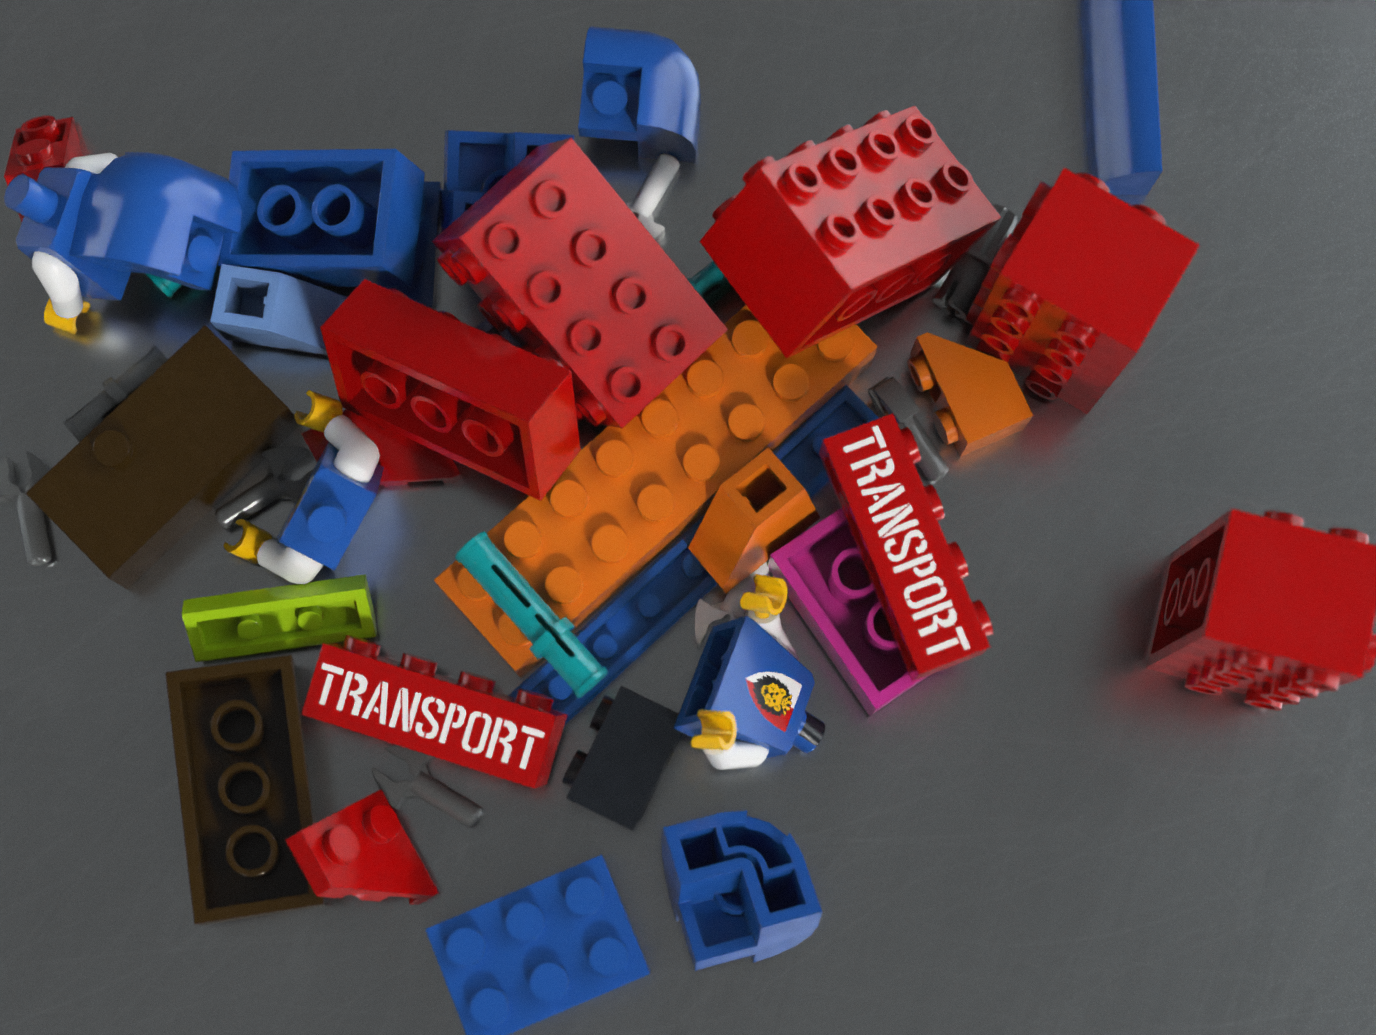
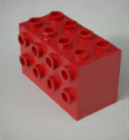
M914 105L892 115L888 110L881 111L857 129H853L851 125H846L834 132L824 142L817 145L812 140H808L793 149L786 157L777 161L772 156L761 159L743 175L742 180L746 185L742 190L724 201L713 212L712 217L715 223L699 242L787 359L934 286L1002 217L975 184L970 172L958 162L938 136L933 124Z
M572 138L535 148L432 241L442 253L437 258L439 265L458 285L463 286L466 282L482 299L477 305L478 310L496 330L502 333L507 329L521 345V349L541 358H552L571 371L578 423L585 419L586 422L592 423L595 426L600 424L624 428L728 330Z
M1064 167L1052 187L1043 181L1040 182L1022 213L1023 216L1014 232L1008 235L990 265L991 269L981 284L982 287L964 320L973 325L965 344L971 346L974 350L1008 362L1011 370L1026 379L1025 385L1037 395L1049 400H1056L1058 397L1088 414L1140 349L1199 249L1200 244L1168 227L1165 219L1155 210L1140 204L1130 205L1110 194L1108 186L1099 178L1084 172L1075 174Z
M1230 509L1170 554L1145 668L1186 678L1185 687L1196 692L1221 695L1224 688L1246 694L1244 700L1246 704L1280 711L1282 704L1297 705L1301 699L1318 698V693L1338 691V686L1363 678L1364 672H1369L1376 661V633L1372 632L1376 617V545L1368 543L1369 536L1354 529L1332 527L1326 533L1303 527V518L1287 512L1266 511L1263 516Z

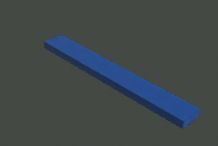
M845 385L778 446L773 453L805 488L810 499H813L830 483L819 455L823 439L879 419V417ZM705 515L574 634L598 663L608 670V674L596 686L578 699L573 689L546 660L508 696L516 698L518 689H524L553 698L552 710L568 714L564 729L688 615L697 606L699 599L704 600L719 586L688 548Z

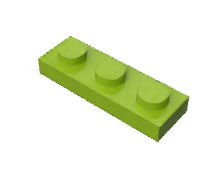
M366 574L314 581L306 584H292L185 599L181 613L195 662L322 645L323 643L343 642L346 635L362 639L376 637L377 621Z

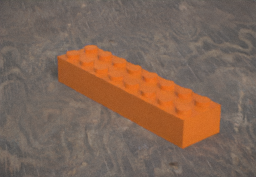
M745 305L724 323L728 330L624 428L606 427L577 454L541 501L528 496L487 532L488 538L528 581L530 586L560 619L567 617L575 626L571 631L573 633L706 514L721 484L767 447L773 452L845 385L849 386L872 365L878 346L857 324L786 359L747 305ZM457 560L454 561L434 579L447 598L520 679L544 659V657L537 659L529 650L532 645L529 639L493 601L492 597L462 563H459Z

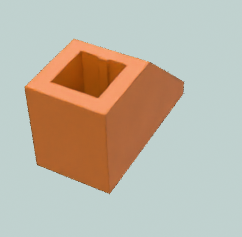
M928 332L916 337L910 352L913 358L907 361L910 374L920 392L929 391L938 410L932 414L935 427L946 445L954 444L960 457L1019 432L1026 427L1033 414L1008 362Z
M767 447L719 486L688 548L727 594L768 561L772 553L795 539L821 517L805 488Z

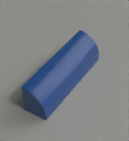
M1080 0L1088 172L1103 181L1108 186L1112 195H1148L1163 171L1153 0Z

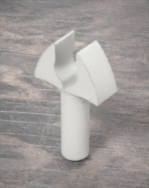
M665 153L659 155L634 200L626 203L657 243L664 238L665 227L654 223L652 214L680 167L678 160L674 156Z
M769 560L730 590L723 602L711 606L702 599H699L695 612V640L698 648L701 646L707 635L708 628L712 624L721 623L726 617L731 621L744 616L746 609L740 606V599L745 592L755 593L753 577L755 574L767 575Z

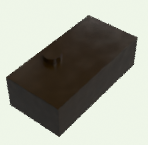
M204 325L32 486L26 494L110 580L128 590L265 459L262 452L280 445L299 424L296 423L291 410Z
M285 655L165 672L194 925L204 926L326 906L325 897H316L286 842V839L315 824L296 665L293 656Z

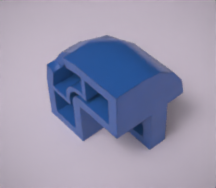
M589 27L583 56L584 75L578 123L579 136L638 141V158L658 159L660 154L665 153L674 156L681 162L696 163L701 92L699 75L688 55L672 39L648 31Z
M446 130L444 188L440 190L442 232L535 148L568 138L574 140L575 135Z
M125 152L124 156L115 158L100 174H91L82 196L69 255L116 271L148 273L196 290L212 291L224 233H240L242 209L238 192L227 178L180 159L155 153Z
M748 810L722 812L663 827L662 861L669 898L675 920L680 921L695 971L751 956L754 963L778 955L811 936L820 922L822 909L803 854L791 833L786 836L770 822L747 816Z

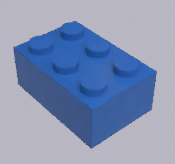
M397 149L232 151L229 181L238 192L242 209L240 233H224L218 266L221 268V264L279 272L316 286L357 287L364 279H367L382 287H413L425 172Z
M599 855L425 929L466 1035H509L651 974L645 954L603 855Z

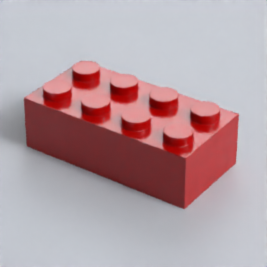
M364 279L320 327L342 407L539 501L543 499L581 451L572 374L570 370L564 368L552 358H541L512 345L506 338L498 334L485 333L461 322L449 312H438L410 299L406 294L397 289H387L367 279Z

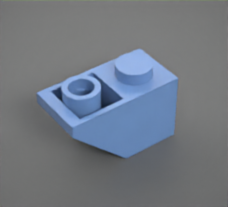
M221 264L210 322L223 338L228 341L327 355L320 327L347 297L283 273Z

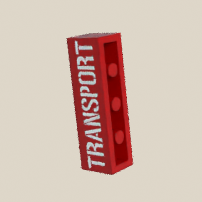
M892 413L823 439L819 455L912 682L982 655L991 647L987 637L993 635L992 623L981 600L978 599L972 602L963 582V578L969 576L966 560L959 545L955 541L947 543L938 522L945 518L944 509L932 484L923 486L915 463L920 462L921 457L911 430L908 427L900 429Z
M346 635L343 644H322L301 715L535 789L547 785L568 715L552 710L553 698L524 689H518L516 698L493 691L496 681L488 677L460 671L459 678L456 680L437 674L438 662L408 653H403L400 662L379 656L382 645L350 635Z

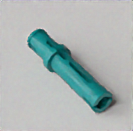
M483 531L477 534L456 553L455 559L463 564L492 597L493 601L532 643L529 650L537 659L544 657L573 689L577 698H581L608 674V670L598 663L571 632L575 628L567 617L560 619L530 586L528 581L492 543L487 533Z

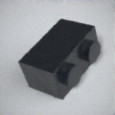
M623 686L620 687L615 699L605 694L589 728L598 731V734L588 754L577 750L564 775L562 783L571 787L566 798L570 802L635 833L683 733L673 728L679 713Z

